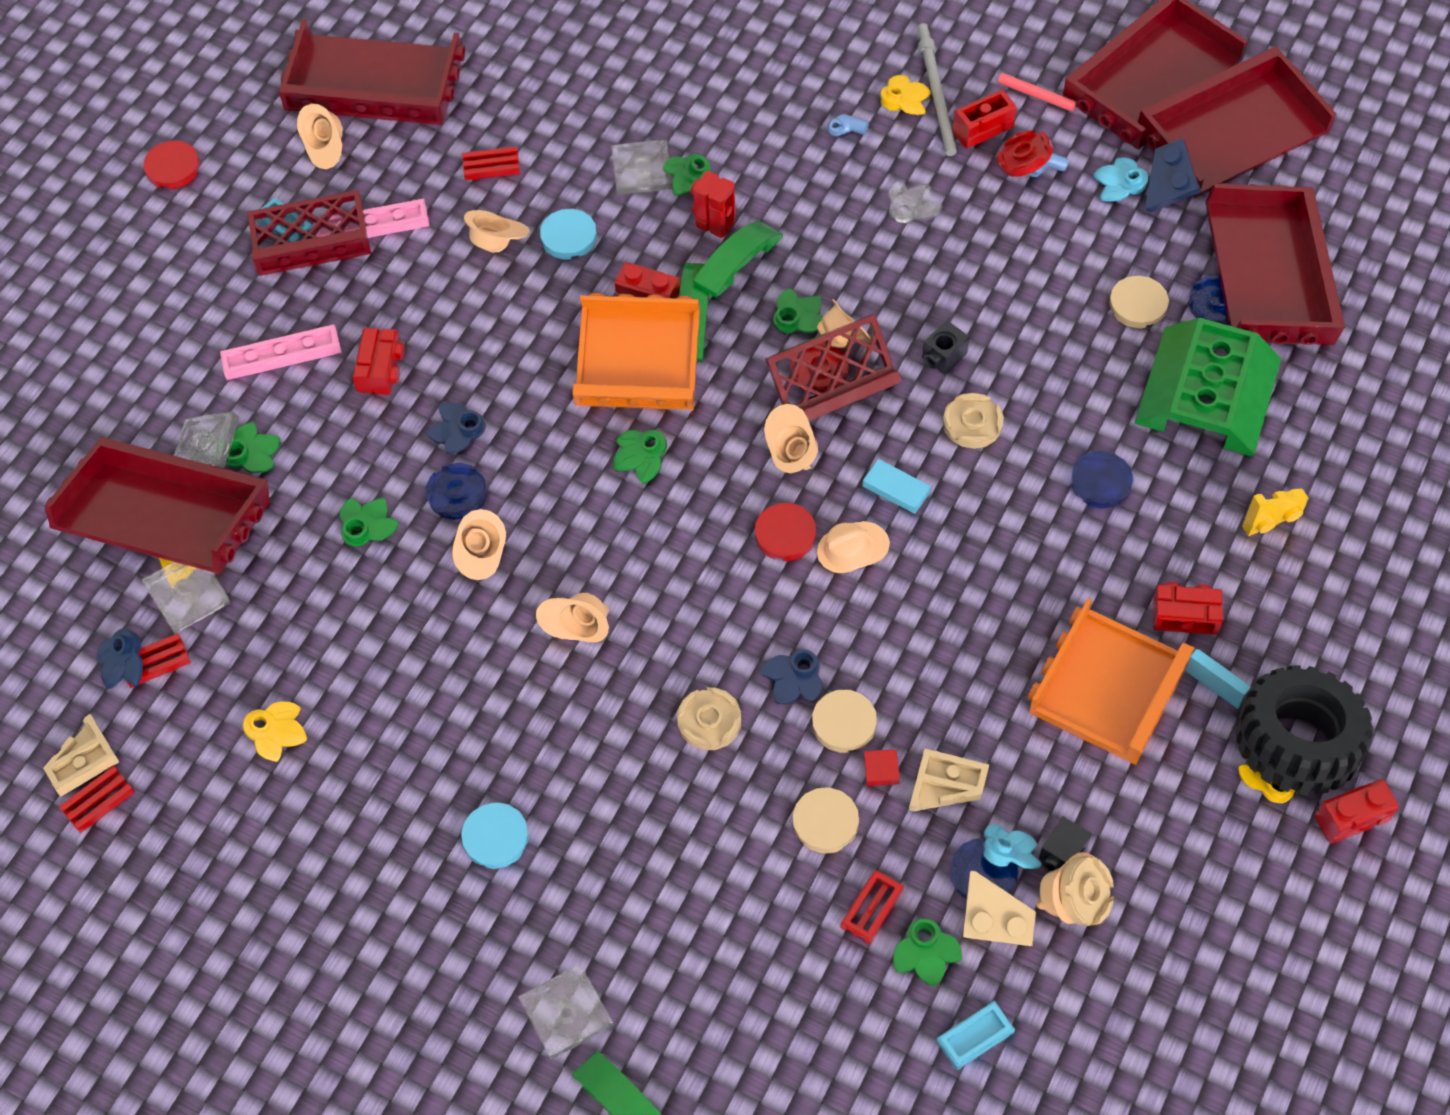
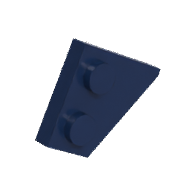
M1183 138L1155 149L1145 204L1146 210L1149 213L1201 192L1190 154Z

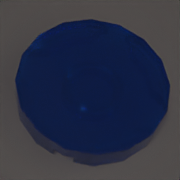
M1210 275L1203 277L1194 284L1193 289L1190 291L1188 305L1191 313L1195 318H1202L1229 326L1220 276Z
M1106 451L1090 452L1080 457L1074 465L1071 476V485L1074 493L1077 496L1079 495L1084 503L1098 508H1109L1120 504V501L1127 498L1130 494L1133 483L1132 470L1127 462L1118 455Z
M452 463L443 466L442 470L437 473L434 472L430 476L426 485V497L433 512L442 518L458 520L463 519L471 511L479 510L484 505L487 498V485L483 475L472 465Z
M986 838L970 840L962 844L954 854L950 867L951 882L957 893L963 898H967L970 871H976L1009 894L1015 888L1019 874L1018 865L1010 862L1008 866L1001 867L989 862L984 856Z

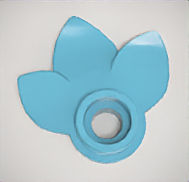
M1117 158L1114 165L1102 166L1093 174L1097 181L1106 185L1100 195V200L1118 201L1123 200L1129 194H1140L1149 183L1147 171L1138 168L1137 163L1130 158Z
M992 824L986 828L984 832L986 838L984 856L989 862L1001 867L1008 866L1010 862L1026 869L1041 867L1040 861L1031 854L1037 847V842L1032 836L1016 830L1009 833L1001 825Z

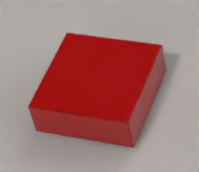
M897 749L864 751L866 786L900 783Z

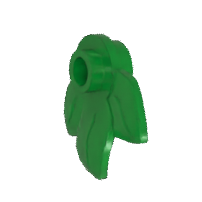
M690 154L686 158L675 156L668 159L662 169L673 176V194L679 196L690 193L694 181L700 179L705 172L710 171L711 167L709 161L704 156Z
M791 288L782 292L776 301L778 310L773 317L775 328L783 333H793L797 330L805 333L817 332V325L823 318V316L819 315L822 304L821 296H809L798 299L797 294Z
M254 422L247 423L236 429L232 440L224 445L221 453L223 462L231 468L243 467L250 473L266 472L275 466L270 457L278 450L281 439L275 435L258 434Z
M628 430L616 439L621 449L614 457L613 469L615 471L636 469L637 476L642 484L649 482L658 474L661 469V457L667 449V440L663 433L658 430H649L644 433L638 430ZM656 440L654 446L647 447L650 441Z
M352 498L345 502L340 510V518L344 524L341 529V536L347 545L359 547L366 544L369 540L381 541L391 536L399 526L398 521L387 518L388 508L385 498L371 501L362 507ZM361 531L360 534L353 535L355 532Z
M922 918L915 920L909 926L907 938L896 945L893 960L894 968L898 974L915 969L916 974L924 983L935 987L944 976L946 962L957 963L962 961V951L960 944L953 936L941 933L940 927L934 921ZM926 932L930 935V939L928 941H921L918 938V934Z

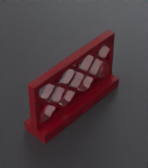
M359 190L247 211L253 248L251 250L252 258L259 276L371 254ZM355 201L356 205L349 213L340 209L343 203ZM324 207L328 209L321 218L311 214L316 208ZM295 212L300 215L293 224L284 220L289 213ZM334 213L343 217V220L337 226L327 222ZM269 218L272 221L263 229L256 225L255 220ZM306 219L316 223L309 232L299 228ZM350 221L360 226V229L343 230ZM278 224L288 228L281 237L271 233ZM322 227L332 231L326 236H315ZM294 233L303 236L301 241L287 242ZM266 238L275 242L273 246L259 248Z
M870 314L765 358L782 405L790 404L787 394L792 384L805 390L801 401L794 405L804 411L809 421L902 382L899 371L893 367L875 314ZM869 323L873 334L869 344H866L856 339L860 327ZM852 330L850 336L847 335V334H845L846 332H849V331ZM841 336L848 339L842 355L829 350L834 337ZM825 342L824 347L818 344ZM853 343L866 348L860 364L847 358ZM810 347L821 350L815 367L802 361L806 349ZM872 351L881 355L883 367L876 370L866 367ZM798 353L797 358L791 356L793 354ZM827 353L840 359L834 375L821 370ZM784 358L795 362L788 378L779 374L775 362ZM845 362L858 367L854 379L848 382L839 378ZM800 365L813 370L807 386L793 381ZM864 370L869 372L865 375H862ZM818 373L831 378L827 391L822 393L812 389ZM782 380L786 381L785 386H783ZM837 381L842 383L841 385L835 387ZM810 392L815 394V396L808 398Z

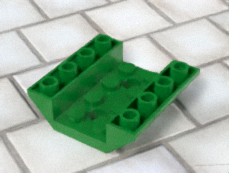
M1202 318L1167 326L1164 329L1134 424L1164 432L1167 420H1174L1227 435L1223 449L1253 457L1281 358L1258 333ZM1220 348L1225 350L1228 355L1218 356L1213 350ZM1203 395L1209 396L1214 402L1205 404L1198 397Z

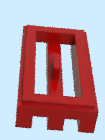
M517 146L462 153L465 181L520 174Z
M179 633L141 648L139 655L143 661V668L151 666V668L142 671L139 685L191 663ZM179 653L181 654L180 656H178V657H176V658H173V659H171V660H168V661H166V662H163V661H162V660H165V659L170 658V657H172V656H175V655H177V654H179ZM127 681L130 688L135 687Z
M113 766L61 804L59 808L78 832L82 833L134 794L135 791L115 766ZM120 786L122 787V789H120L118 792H116L114 795H112L110 798L104 801L105 797H107ZM93 806L96 807L94 810H92L90 813H88V814H87L86 816H84L82 819H80V820L77 819L78 817H80L81 815H83L85 812H87L89 809H91Z
M875 869L841 922L840 928L844 931L852 932L854 937H860L864 940V943L870 945L904 891V886ZM879 880L883 883L858 924H853V919ZM891 887L894 889L868 932L865 931L866 924Z

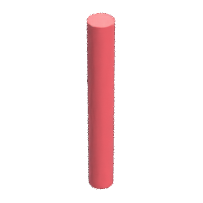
M1001 73L999 76V84L1074 112L1077 106V101L1004 73Z

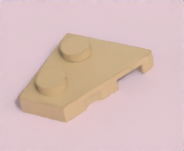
M91 714L84 718L83 723L85 726L75 738L69 736L61 746L59 753L54 755L44 766L47 776L60 797L119 763Z
M924 749L909 810L920 811L981 800L989 764Z
M970 871L963 937L1032 946L1036 911L976 871Z

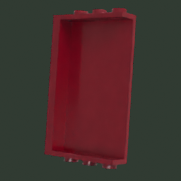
M1159 0L1066 77L1063 96L1077 101L1076 107L1082 113L1089 115L1104 128L1109 129L1124 142L1139 150L1147 143L1144 139L1146 128L1137 123L1140 111L1239 64L1244 58L1248 40L1187 0Z
M302 19L299 30H296L294 33L293 49L288 52L286 70H283L281 73L279 95L283 108L287 111L300 112L304 106L319 104L326 108L327 111L339 116L443 125L449 102L454 100V83L459 81L460 61L465 59V45H461L459 33L453 34L450 47L312 35L308 20Z
M1274 46L1142 109L1137 123L1146 128L1144 139L1151 150L1155 151V149L1181 138L1185 140L1201 189L1200 193L1192 195L1193 198H1196L1210 191L1214 183H1226L1330 132L1337 114L1332 106L1319 95L1316 88L1303 77L1299 69L1288 60L1277 46Z
M1214 183L1205 204L1229 326L1258 333L1266 343L1335 345L1345 329V324L1314 188Z
M100 437L87 455L80 459L77 467L69 477L63 480L62 485L55 494L48 498L45 504V513L47 514L51 529L221 574L225 566L233 561L239 546L247 541L255 523L261 521L263 512L270 503L268 481L265 479Z

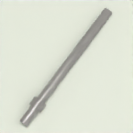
M923 23L917 27L920 38L918 43L919 51L925 60L947 156H953L957 153L934 55L936 47L934 40L930 38L928 25Z

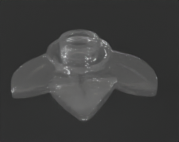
M896 181L888 191V197L891 201L889 214L897 222L908 223L914 219H931L942 209V204L930 201L931 189L929 184L908 189L902 182Z

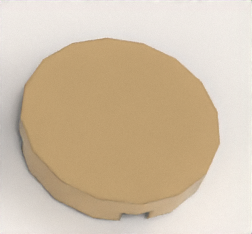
M1130 276L1118 281L1113 287L1109 306L1110 310L1112 309L1114 312V317L1119 322L1128 327L1141 329L1153 323L1154 325L1160 323L1166 315L1169 298L1164 287L1152 278Z
M961 394L945 408L943 417L945 433L953 442L962 447L973 449L986 447L995 442L1001 434L1004 417L1000 406L997 403L995 405L994 402L990 401L991 398L984 394Z
M715 687L701 691L698 689L682 700L677 711L678 729L683 739L693 747L701 750L720 749L729 745L739 733L741 728L739 705L736 699L727 691Z
M835 690L824 695L816 703L812 713V725L815 736L827 749L839 753H847L848 750L856 749L857 751L864 748L872 740L877 727L876 711L871 701L861 693L852 690Z
M829 787L816 788L804 794L796 803L793 812L794 832L797 838L809 850L822 854L836 853L848 845L849 842L851 843L856 837L859 827L858 809L853 800L842 791Z
M1088 856L1073 858L1066 865L1061 876L1060 896L1062 906L1067 916L1074 923L1082 926L1101 924L1109 916L1113 906L1114 896L1110 897V888H1114L1113 879L1107 866L1100 859Z

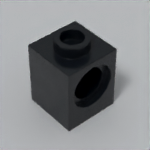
M946 320L924 341L922 359H924L929 367L937 369L945 375L968 353L970 336Z
M1062 816L1042 846L1038 860L1050 872L1059 869L1075 854L1085 852L1092 833Z

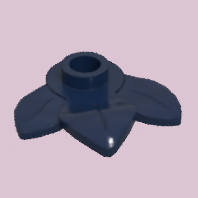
M442 403L438 405L443 420L427 430L426 434L432 441L445 444L446 453H457L466 449L472 439L480 437L485 432L486 423L482 415L476 411H468L463 404Z
M129 629L116 631L112 639L103 641L98 649L97 661L103 664L101 678L107 689L114 688L122 678L126 679L133 686H138L140 683L143 669V661L139 655L141 640L136 633Z
M799 650L792 656L777 655L767 661L760 671L764 677L776 681L773 694L777 704H790L800 696L813 703L822 691V681L818 675L820 661L809 650ZM801 664H807L810 668L801 670L798 667Z

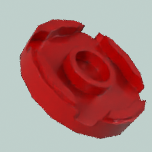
M1027 130L1009 138L1003 144L1005 148L1002 152L999 150L997 154V162L1004 174L1011 177H1021L1042 168L1049 161L1053 153V145L1047 134L1040 131L1041 133H1035L1034 130Z
M178 140L166 141L156 145L147 153L144 158L143 168L149 182L154 186L177 189L189 184L196 178L197 170L200 167V160L195 148L190 144Z
M822 342L818 345L824 347L825 342ZM830 345L829 350L842 355L843 350L841 352L840 349ZM814 347L806 349L802 361L815 367L821 350ZM798 353L793 354L792 357L797 358ZM827 353L821 370L834 375L840 359ZM791 361V364H790V372H791V370H792V368H793V365H794V363H795L794 361ZM845 362L839 378L846 381L849 373V363ZM800 365L793 381L807 386L813 370ZM818 373L812 389L820 393L827 391L831 378ZM837 381L835 387L841 385L842 383Z
M779 503L768 507L760 514L755 523V540L757 545L765 555L773 559L776 557L783 559V561H793L802 558L812 549L816 539V523L812 515L805 508L793 503Z

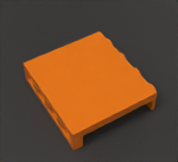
M591 293L588 296L580 295L582 314L576 384H573L575 405L694 410L700 320L699 299H693L689 296H679L676 299H670L659 295L641 298L630 294H620L618 297L605 296L601 293Z
M1088 598L1083 608L1077 606L1069 622L1073 626L1069 633L1062 632L1055 647L1059 650L1056 657L1049 656L1041 673L1045 675L1041 684L1035 682L1027 698L1032 701L1029 713L1136 765L1187 667L1194 647L1182 642L1177 651L1090 610L1092 600Z

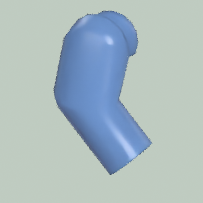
M843 114L829 121L828 131L833 136H840L850 131L865 135L869 122Z
M1052 153L1049 161L1042 168L1028 175L1038 177L1042 170L1048 167L1064 172L1069 159Z

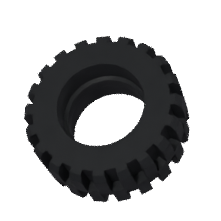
M1301 665L1289 666L1287 670H1284L1282 667L1272 670L1270 675H1262L1248 691L1236 723L1235 736L1237 743L1240 744L1238 749L1243 759H1249L1247 765L1254 773L1257 771L1261 773L1262 780L1268 784L1273 782L1280 785L1279 789L1286 792L1292 789L1297 790V794L1309 795L1310 791H1314L1317 795L1328 793L1330 788L1332 790L1341 788L1345 785L1346 781H1350L1356 774L1373 736L1372 717L1368 707H1364L1365 701L1360 694H1354L1352 692L1353 687L1346 681L1342 683L1337 680V675L1329 671L1327 674L1319 672V668L1311 666L1307 669H1301ZM1297 718L1312 723L1326 735L1329 741L1311 742L1300 739L1288 732L1281 725L1279 719Z

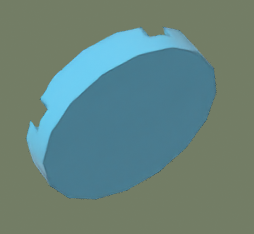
M562 209L550 214L543 221L540 228L541 242L545 251L553 257L564 260L572 259L571 256L579 255L581 257L586 255L595 245L597 240L596 224L591 216L583 211Z
M497 802L482 805L474 810L465 820L461 833L463 847L469 858L476 864L479 863L491 869L507 867L517 861L523 854V850L529 840L527 823L521 813L508 804Z

